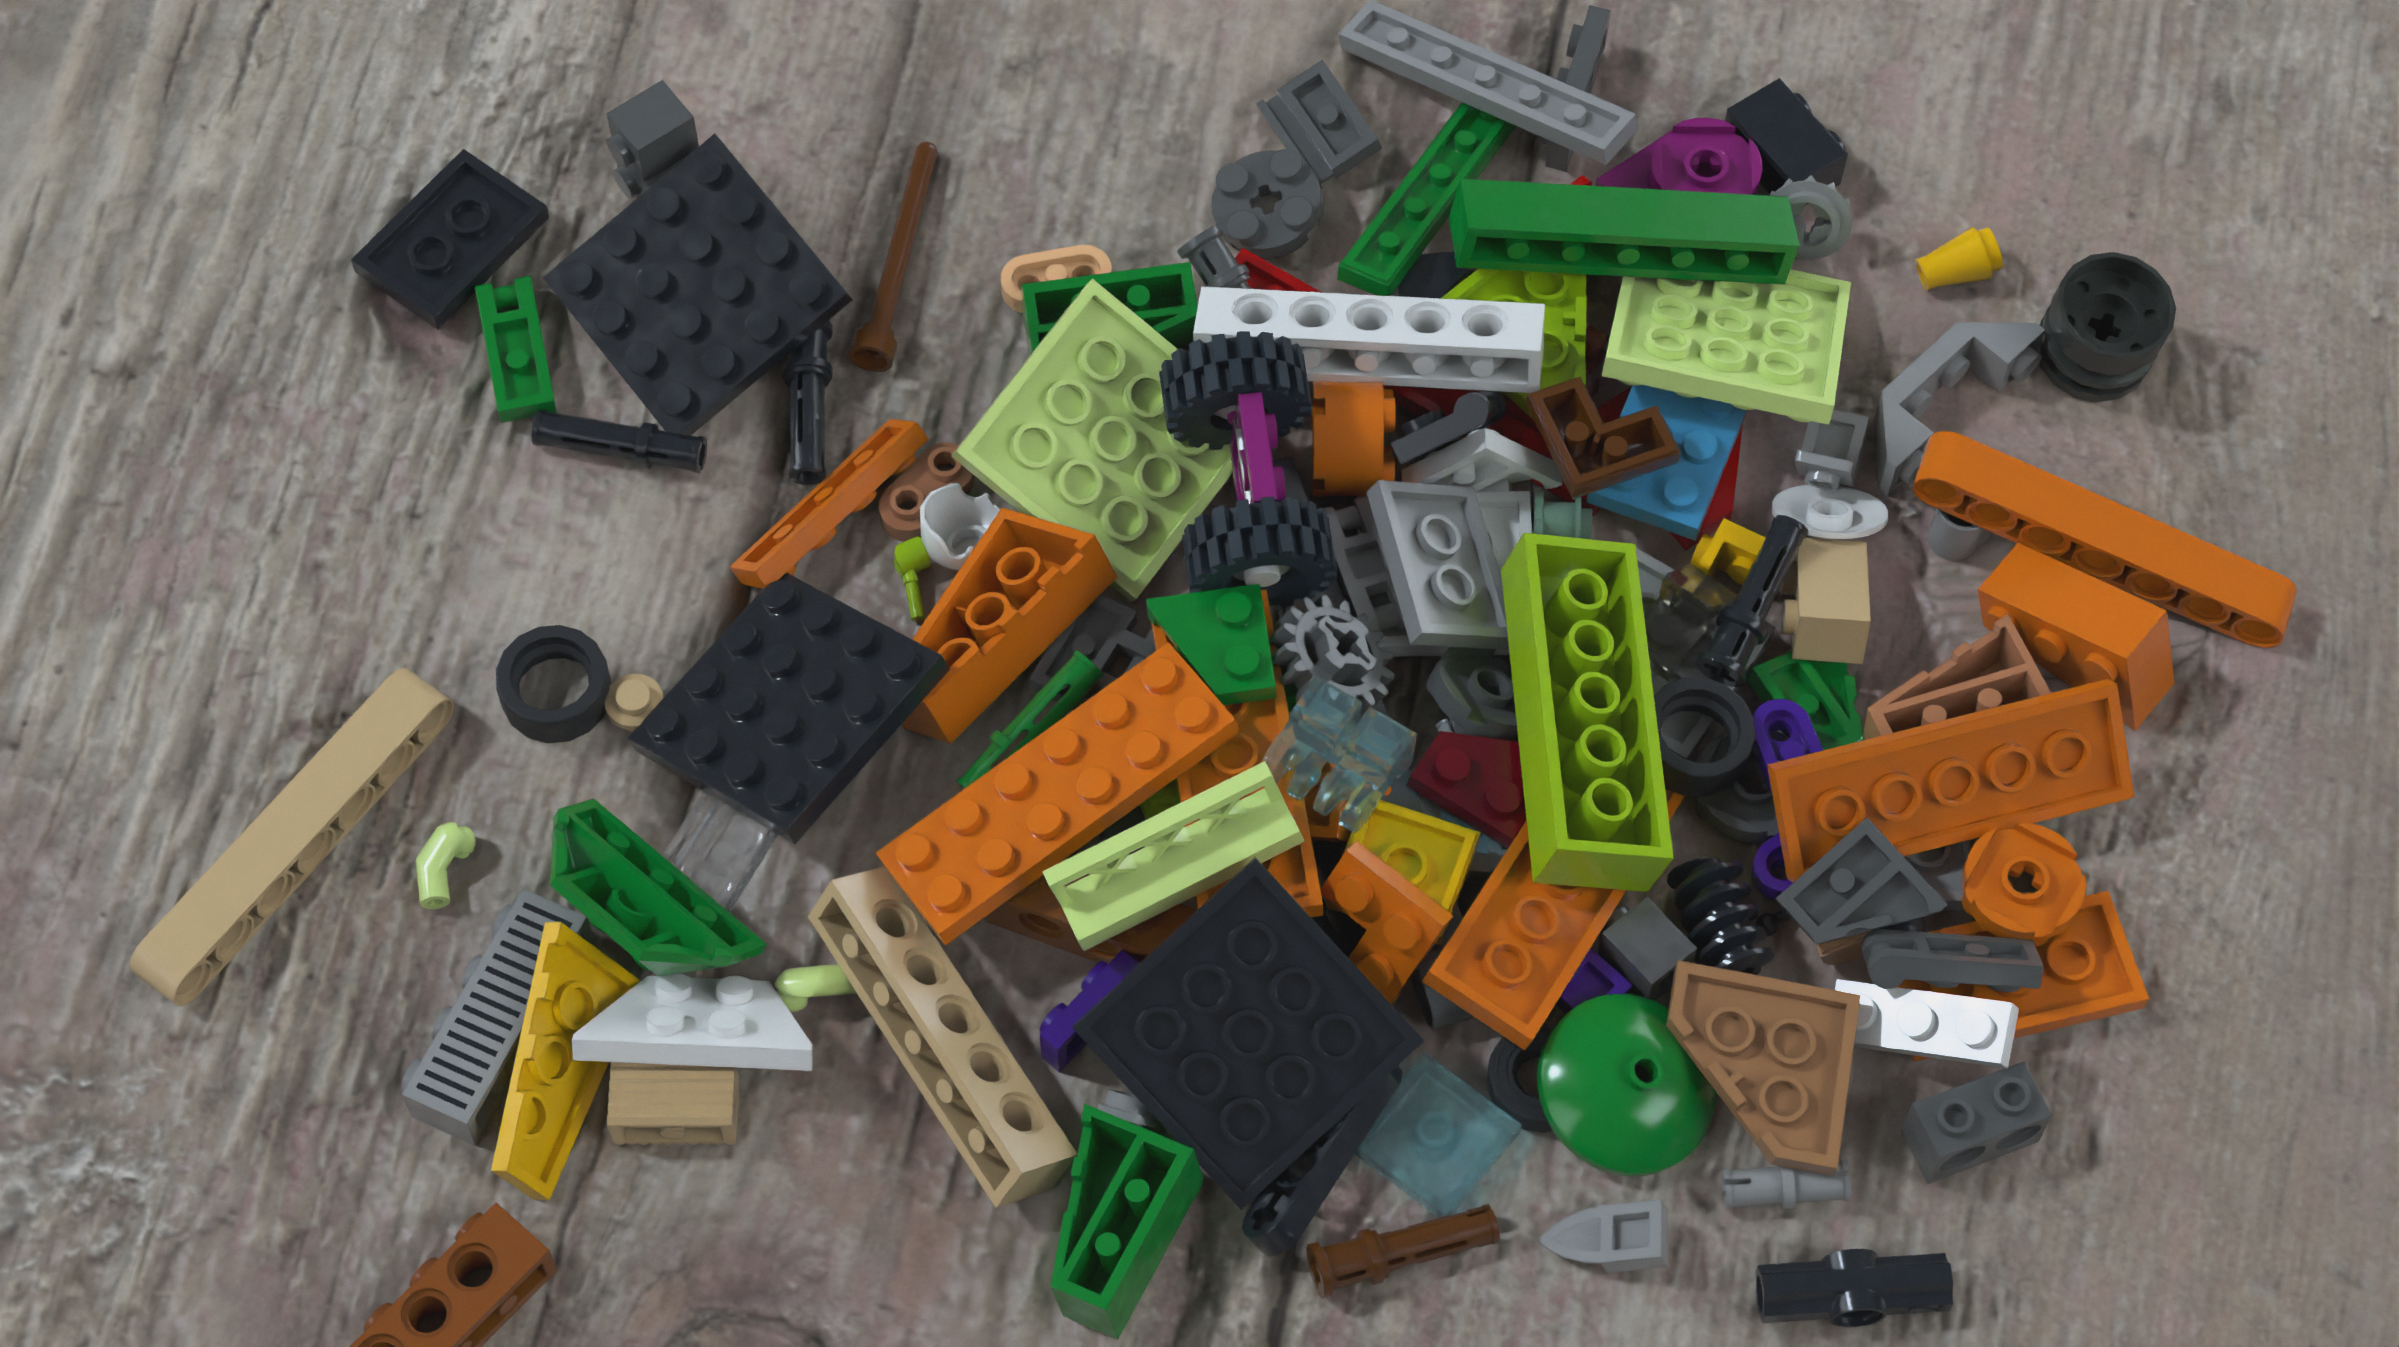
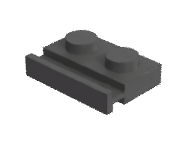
M1323 60L1277 89L1279 94L1267 102L1262 99L1256 103L1284 147L1297 152L1302 161L1312 168L1321 189L1323 188L1321 184L1333 176L1336 179L1382 149L1378 138Z

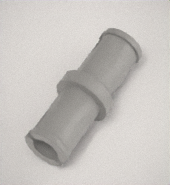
M1840 1160L1838 1162V1169L1834 1176L1781 1166L1737 1170L1722 1169V1193H1725L1723 1197L1724 1207L1727 1210L1733 1207L1780 1204L1782 1210H1793L1796 1203L1830 1200L1850 1201L1851 1178L1846 1175V1173H1849L1848 1161Z

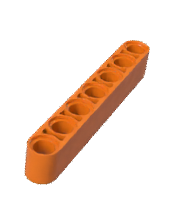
M1940 431L1933 433L1929 437L1912 487L1914 494L1924 503L2012 542L2021 543L2101 581L2245 644L2260 648H2272L2282 643L2297 594L2296 585L2289 578L1962 434Z

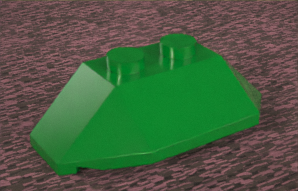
M594 798L557 810L553 818L550 886L583 913L597 930L610 936L631 954L639 966L652 971L657 976L727 967L763 953L767 944Z

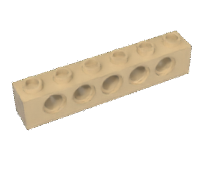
M884 867L831 880L808 915V918L995 1208L1052 1190L1078 1154L915 906Z

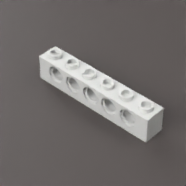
M1201 286L1193 340L1200 339L1204 343L1212 341L1213 335L1224 333L1225 338L1236 337L1239 331H1250V337H1257L1261 332L1273 333L1274 340L1285 336L1291 339L1292 345L1297 343L1301 347L1302 354L1304 353L1308 381L1383 382V385L1533 393L1540 390L1544 350L1545 304Z

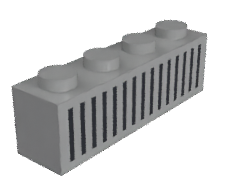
M523 888L512 906L507 904L502 908L493 926V939L483 956L476 955L471 960L465 971L462 981L464 989L453 1007L447 1006L439 1014L433 1027V1041L422 1059H414L406 1070L402 1080L401 1090L403 1092L401 1095L412 1118L469 1144L477 1145L509 1090L545 922H562L590 944H593L594 938L588 918L585 915Z

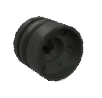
M2121 253L2093 254L2072 265L2060 282L2051 304L2039 324L2045 329L2038 349V353L2042 355L2039 362L2041 369L2055 386L2075 398L2088 401L2117 400L2136 390L2152 367L2158 352L2163 347L2174 326L2176 305L2170 286L2155 268L2137 257Z

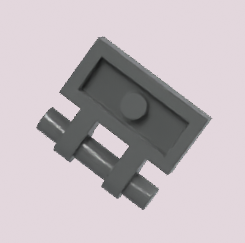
M1101 594L1048 647L1029 678L1030 689L1035 692L1040 691L1071 659L1072 654L1078 650L1096 665L1104 676L1091 686L1072 708L1074 710L1090 699L1092 695L1094 696L1117 679L1106 674L1117 654L1131 661L1124 672L1126 673L1156 651L1152 628L1146 638L1132 633L1137 623V611ZM1064 686L1052 700L1058 702L1068 692L1069 687Z

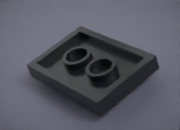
M463 149L351 259L354 272L438 330L476 292L475 286L483 285L549 219L547 205Z

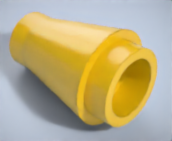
M1971 227L1926 256L1915 259V266L1919 279L1927 291L1939 286L1992 279V272L2003 269V259L1991 229L1986 227L1977 231L1974 227Z

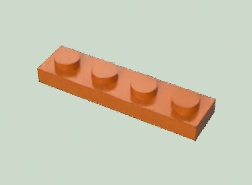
M889 419L730 566V569L743 585L763 589L770 583L779 580L785 573L793 575L796 571L795 564L810 550H816L827 544L837 532L835 527L846 516L868 506L877 495L875 489L889 476L897 475L913 464L916 459L915 452L929 438L917 422Z

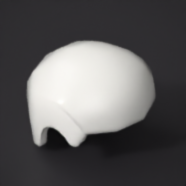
M951 483L930 492L920 506L921 541L930 558L943 567L959 571L1000 511V508L993 503L988 493H984L979 497H972L965 494L958 483Z

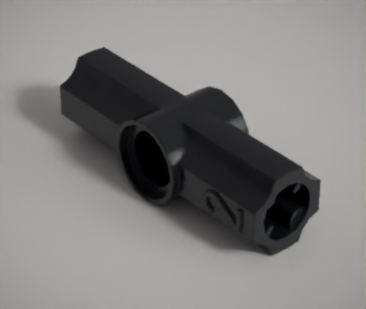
M1847 1249L1828 1254L1822 1261L1758 1265L1755 1271L1756 1302L1762 1323L1830 1319V1323L1835 1326L1860 1327L1882 1321L1886 1315L1950 1311L1953 1306V1278L1951 1265L1947 1260L1946 1253L1878 1257L1877 1253L1873 1250Z

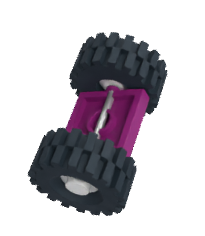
M1239 331L1236 337L1225 338L1223 333L1213 335L1212 341L1204 343L1200 339L1189 343V351L1179 348L1171 354L1172 360H1164L1161 365L1162 371H1159L1167 430L1169 434L1173 433L1175 440L1180 443L1188 440L1189 446L1196 448L1208 443L1209 449L1221 450L1224 445L1230 444L1237 496L1236 507L1228 509L1222 505L1213 508L1212 516L1201 514L1194 519L1195 525L1188 524L1184 529L1185 535H1182L1189 592L1260 584L1261 590H1267L1269 606L1279 604L1282 608L1293 606L1294 600L1298 598L1301 600L1305 597L1309 599L1314 598V591L1324 592L1330 587L1329 581H1335L1337 576L1329 517H1327V513L1323 508L1316 509V504L1306 501L1299 505L1298 498L1286 497L1282 466L1273 467L1271 450L1277 448L1278 437L1282 438L1290 434V427L1299 428L1305 423L1304 417H1309L1311 413V399L1304 353L1302 354L1301 347L1297 343L1292 345L1291 339L1285 336L1274 340L1273 333L1261 332L1257 337H1250V331Z

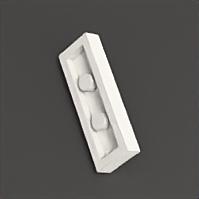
M1837 979L1835 990L1861 995L1854 1047L2008 1069L2019 1008L2013 1003L1898 987L1883 989L1875 984Z

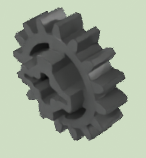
M1322 595L1314 603L1308 597L1303 598L1276 622L1279 629L1270 636L1269 642L1279 648L1271 657L1272 663L1284 666L1286 673L1279 679L1281 684L1290 685L1294 683L1299 689L1295 700L1300 704L1309 698L1314 701L1316 715L1321 716L1331 708L1335 718L1342 720L1350 713L1356 719L1361 718L1388 694L1389 691L1385 686L1394 679V673L1384 667L1393 658L1392 652L1379 649L1377 644L1384 637L1381 631L1370 632L1367 629L1366 624L1369 616L1365 613H1362L1357 618L1350 615L1349 602L1345 600L1336 608H1333L1327 595Z

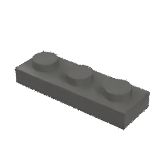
M1589 5L1583 26L1573 25L1566 56L1572 57L1573 60L1570 69L1560 67L1557 80L1591 94L1607 43L1611 10ZM1540 136L1539 143L1548 145L1545 167L1567 172L1573 151Z

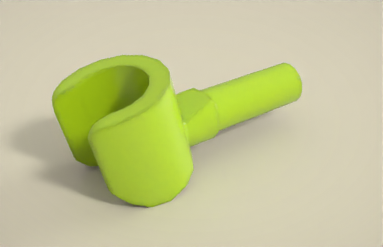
M918 536L899 543L894 550V566L899 577L903 579V585L906 588L911 621L925 619L920 584L916 573L931 567L929 554L921 538Z

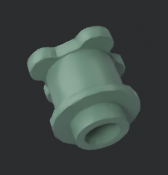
M1535 490L1532 511V533L1591 539L1592 508H1581V497L1574 499V502L1544 501V490Z

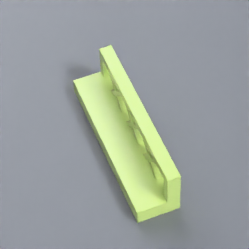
M1264 761L1042 872L1050 889L1062 906L1078 943L1083 951L1232 878L1254 857L1260 863H1263L1305 841ZM1264 787L1263 789H1261V790H1259V791H1257V792H1255V793H1253V794H1251V795H1249V796H1247V797H1245V798L1239 800L1240 798H1242V797H1244V796H1246V795H1248V794H1250V793H1252V792H1254V791H1256V790H1258V789ZM1197 819H1200L1199 821H1197V822H1195V823H1193V824H1191V825H1189V826H1187V827H1184L1185 825H1187V824H1189V823H1191V822H1193V821H1195V820H1197ZM1141 847H1144V848H1142V849H1140V850H1138V851H1136V852H1134V853H1132V854H1129V853H1131V852H1133V851H1135V850H1137V849H1139V848H1141ZM1086 874H1090V875H1088V876H1086V877H1084V878H1082V879H1080V880H1078V881H1076V882H1074V883H1072V884H1070V885H1068V886H1065L1066 884H1068V883H1070V882H1072V881H1074V880H1076V879H1078V878H1080V877H1082V876H1084V875H1086Z

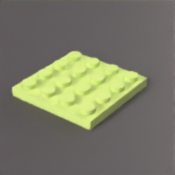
M1792 269L1789 272L1785 285L1623 276L1602 376L1617 379L1626 385H1645L1673 391L1687 398L1701 397L1729 403L1743 410L1757 409L1786 415L1799 422L1814 421L1829 425L1835 405L1851 282Z
M1091 279L951 457L1020 513L1094 534L1118 576L1110 586L1131 603L1138 598L1180 543L1182 535H1185L1184 529L1186 526L1195 523L1194 519L1203 513L1232 475L1233 468L1230 444L1224 445L1221 450L1209 449L1208 443L1196 448L1189 446L1188 440L1180 443L1174 439L1173 433L1169 434L1166 426L1159 371H1162L1161 365L1164 360H1172L1171 354L1178 349L1099 283Z

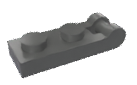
M1877 929L1867 933L1861 942V952L1867 963L1869 976L1872 982L1879 988H1895L1904 979L1922 980L1941 988H1953L1960 983L1980 984L2001 992H2015L2021 987L2037 989L2041 987L2044 966L2033 940Z

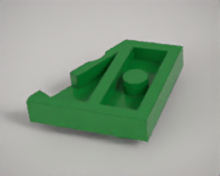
M1260 584L1146 599L1149 620L1154 626H1160L1174 644V649L1223 705L1277 698Z
M1792 651L1752 667L1746 680L1762 704L1773 699H1786L1800 705L1807 712L1823 750L1864 740L1860 715L1854 707V701L1857 697L1855 677L1849 676L1847 663L1792 659Z

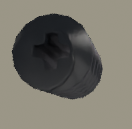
M1703 857L1674 867L1667 875L1666 881L1671 889L1675 890L1673 894L1674 904L1679 910L1683 911L1680 921L1684 929L1690 932L1688 939L1697 947L1696 953L1698 955L1695 964L1758 975L1761 972V967L1771 962L1775 954L1770 947H1753L1765 939L1767 932L1763 926L1759 925L1746 927V924L1757 918L1759 910L1755 904L1738 905V903L1745 900L1751 894L1750 885L1747 883H1730L1742 875L1744 871L1742 864L1739 861L1723 862L1721 859Z

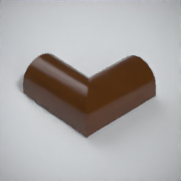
M1580 376L1527 394V407L1572 499L1677 464L1680 459L1681 452L1657 405L1603 423Z

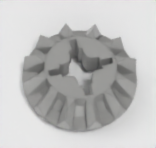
M1811 175L1805 181L1793 182L1791 179H1788L1776 192L1771 191L1770 196L1789 197L1800 244L1796 254L1797 258L1818 259L1829 256L1838 251L1848 240L1854 217H1852L1849 198H1843L1837 192L1834 182L1825 185L1816 182ZM1806 203H1811V207H1814V214L1818 216L1815 219L1814 225L1811 226L1810 233L1806 232V224H1803V217L1798 215L1802 213L1803 206H1806Z

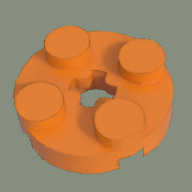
M2016 823L2014 829H2003L1996 832V829H1993L1982 835L1975 842L1962 870L1961 883L1963 893L1961 902L1966 913L1974 917L1982 927L1992 934L2002 938L2033 940L2035 946H2041L2047 943L2052 936L2063 932L2075 919L2086 894L2085 874L2082 877L2081 868L2076 862L2077 853L2065 838L2041 825ZM2023 871L2030 873L2034 876L2032 886L2038 891L2035 893L2026 892L2025 894L2017 892L2013 889V884L2008 881V875L2018 878L2022 875Z

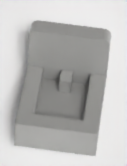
M1833 409L1829 425L1814 421L1808 422L1802 449L1797 450L1794 461L1797 474L1805 477V483L1825 490H1837L1839 484L1854 487L1870 425L1869 416Z

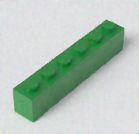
M1460 178L1449 215L1457 268L1785 285L1800 247L1789 197Z

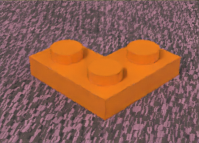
M1358 841L1345 851L1320 890L1322 896L1367 930L1349 956V959L1391 1005L1398 999L1454 917Z

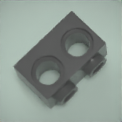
M2023 1061L2008 1067V1069L2004 1068L1912 1103L1901 1132L1927 1184L2038 1143L2052 1114L2028 1067Z

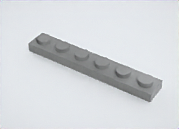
M1370 0L1338 33L1341 49L1604 165L1609 163L1638 130L1636 113L1373 0Z

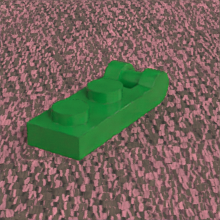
M531 276L515 278V284L493 288L492 283L475 286L496 405L501 423L535 417V414L539 413V409L557 412ZM519 306L518 310L498 313L500 309Z

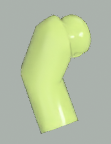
M455 822L444 823L435 829L416 858V872L421 907L439 909L450 903L447 867L454 856L464 859L474 850L475 835L471 828L457 826Z
M838 964L788 968L777 977L774 984L778 989L776 992L791 1012L804 1009L807 1006L808 997L857 994Z

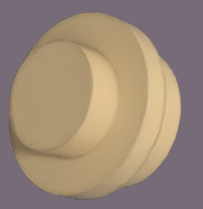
M628 674L618 678L609 686L610 690L604 704L609 719L615 725L628 731H634L661 702L664 696L659 684L651 677L643 674Z

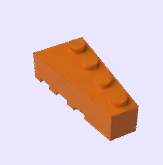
M1002 507L912 639L942 655L950 670L902 723L903 727L951 744L1118 578L1096 536Z

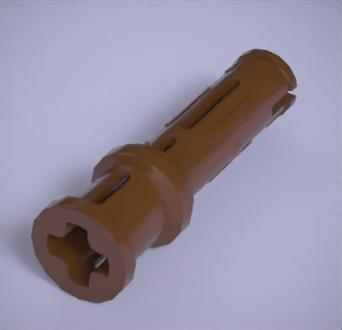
M1485 1204L1465 1212L1417 1223L1391 1232L1378 1234L1376 1230H1370L1369 1228L1358 1230L1356 1238L1323 1247L1319 1242L1307 1244L1306 1252L1314 1286L1320 1298L1324 1299L1332 1297L1334 1289L1367 1280L1371 1285L1383 1283L1384 1279L1388 1278L1389 1272L1401 1269L1402 1267L1450 1256L1476 1247L1497 1244L1500 1241V1232L1493 1209L1491 1210L1489 1204Z

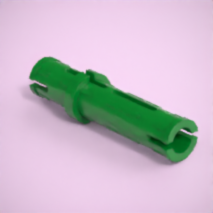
M1076 650L1072 654L1071 659L1036 693L1033 699L1002 732L996 729L991 734L989 740L992 743L962 777L959 776L956 782L965 789L990 771L991 765L1023 731L1027 733V736L1008 757L1065 717L1091 686L1104 676L1098 667L1085 655ZM1064 686H1068V692L1038 724H1034L1033 720Z

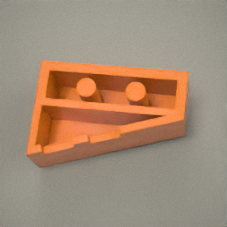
M2018 542L1977 589L1983 626L1992 631L1994 623L2008 614L2033 660L2073 688L2105 679L2117 683L2123 723L2134 731L2139 728L2175 684L2167 610Z

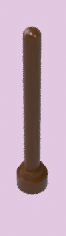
M922 142L916 148L870 320L854 333L848 353L850 361L857 367L867 371H887L892 367L897 341L894 338L891 324L937 158V148L931 142Z

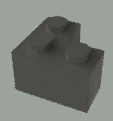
M663 80L606 113L611 137L606 139V142L617 163V168L613 170V176L621 191L629 199L635 196L638 198L699 147L694 116Z

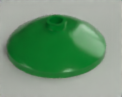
M1609 994L1592 998L1576 1006L1563 1016L1549 1033L1540 1053L1537 1072L1538 1092L1543 1112L1560 1141L1574 1155L1590 1166L1610 1174L1629 1177L1648 1176L1662 1172L1691 1154L1700 1144L1710 1126L1716 1098L1714 1088L1666 1026L1668 1008L1641 996ZM1635 1065H1640L1647 1070L1649 1083L1642 1082L1637 1078Z

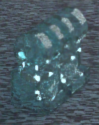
M1315 675L1290 713L1289 721L1271 743L1262 762H1266L1276 784L1287 771L1296 770L1289 783L1287 794L1298 801L1303 799L1311 787L1318 783L1325 763L1335 764L1336 766L1329 775L1322 779L1321 788L1315 798L1313 809L1326 816L1339 801L1347 800L1348 802L1341 814L1339 825L1356 833L1366 823L1378 801L1396 777L1400 779L1412 763L1417 733L1372 707H1369L1360 720L1362 702Z

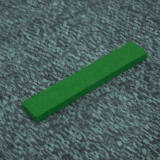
M1462 102L1340 262L1337 280L1373 295L1391 296L1449 218L1460 178L1477 179L1515 129L1516 125Z

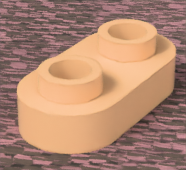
M1076 245L1020 255L1007 262L1001 272L1002 297L1010 308L1022 313V284L1112 272L1111 262L1105 252L1091 245Z

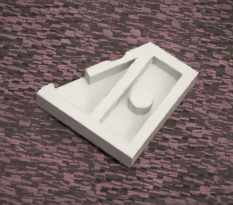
M1487 428L1475 430L1469 433L1466 438L1440 451L1431 452L1424 459L1401 470L1402 482L1473 487L1476 492L1512 491L1511 483L1530 479L1541 482L1545 489L1556 488L1562 485V477L1552 459Z

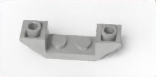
M1956 322L1881 391L1873 419L1879 490L1888 496L1903 481L1907 485L1914 483L1929 437L1933 434L1930 429L1917 419L1928 409L1933 400V394L1943 385L1947 388L1953 387L1968 369L1998 393L2014 378L2022 382L2034 371L2042 358V355L2038 353V349L2045 329L2037 323Z

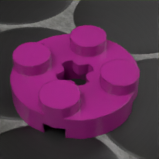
M1705 117L1684 120L1673 126L1672 133L1665 136L1662 141L1660 137L1654 145L1649 167L1651 188L1756 195L1762 174L1761 155L1757 146L1750 138L1749 143H1747L1743 137L1735 134L1736 127L1726 121ZM1705 162L1709 163L1711 171L1720 173L1706 178L1697 175L1694 171L1698 169L1699 163Z

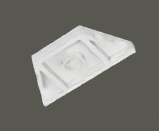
M680 973L647 976L574 1033L572 1038L573 1060L802 1071H812L813 1045L770 981L750 980L743 976H728L722 979L691 978Z

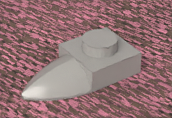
M1661 1199L1601 1205L1585 1209L1564 1218L1552 1226L1540 1237V1244L1565 1259L1581 1263L1601 1264L1607 1273L1668 1267V1209Z

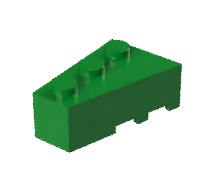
M1190 262L1022 284V314L1029 356L1091 279L1099 283L1177 349L1194 341L1193 331L1198 304Z
M1084 1103L1081 1117L1083 1126L1078 1155L1073 1160L1071 1170L1073 1182L1067 1212L1063 1213L1050 1287L1064 1317L1118 1340L1200 1190L1204 1178L1193 1148Z

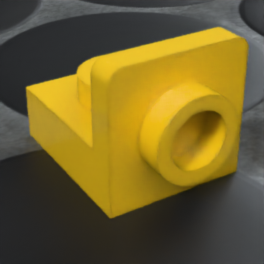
M1724 518L1714 537L1704 534L1694 551L1690 565L1697 568L1695 582L1707 588L1717 569L1728 573L1735 582L1743 585L1749 569L1755 561L1766 537Z

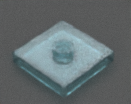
M1424 1052L1402 1077L1398 1089L1355 1155L1436 1217L1440 1218L1447 1215L1450 1216L1456 1211L1520 1134L1522 1125Z

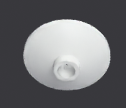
M1809 484L1795 486L1778 493L1772 502V514L1774 517L1785 515L1798 520L1808 529L1809 533L1807 536H1810V538L1828 540L1861 538L1879 532L1886 526L1888 521V509L1882 501L1866 492L1845 486H1839L1837 490L1820 489Z

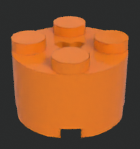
M1313 381L1312 497L1367 496V491L1378 480L1395 481L1393 447L1384 446V433H1395V398H1393V389H1383V382Z

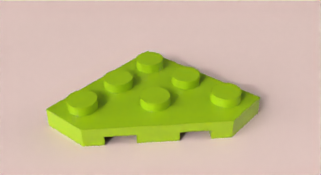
M1477 269L1440 298L1545 304L1544 350L1540 390L1579 376L1584 385H1586V274ZM1503 392L1532 418L1526 404L1527 394L1530 393Z

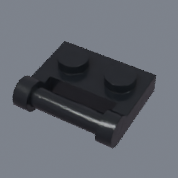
M1499 391L1468 393L1457 400L1454 413L1448 416L1441 409L1434 413L1432 411L1402 425L1401 427L1406 436L1391 443L1400 464L1424 458L1431 452L1438 451L1467 437L1469 433L1475 430L1486 428L1500 421L1507 413V400Z

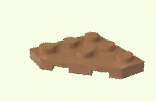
M1678 960L1674 970L1666 1022L1668 1029L1771 1165L1834 1176L1838 1169L1861 995Z

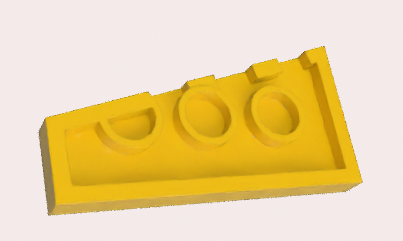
M545 922L491 1168L493 1173L533 1200H550L609 1062L573 1060V1034L641 981L562 922Z

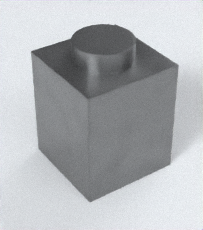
M1646 897L1632 909L1624 905L1611 914L1601 930L1602 936L1598 955L1633 985L1631 990L1633 995L1655 1001L1672 987L1674 970L1678 960L1693 963L1697 947Z

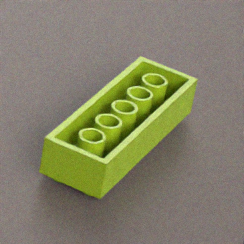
M1523 533L1501 568L1533 883L1648 892L1674 857L1636 545Z

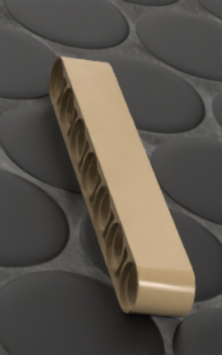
M400 668L394 671L144 937L131 956L129 963L130 971L178 1007L185 1006L193 1001L442 732L452 716L454 702L408 668Z

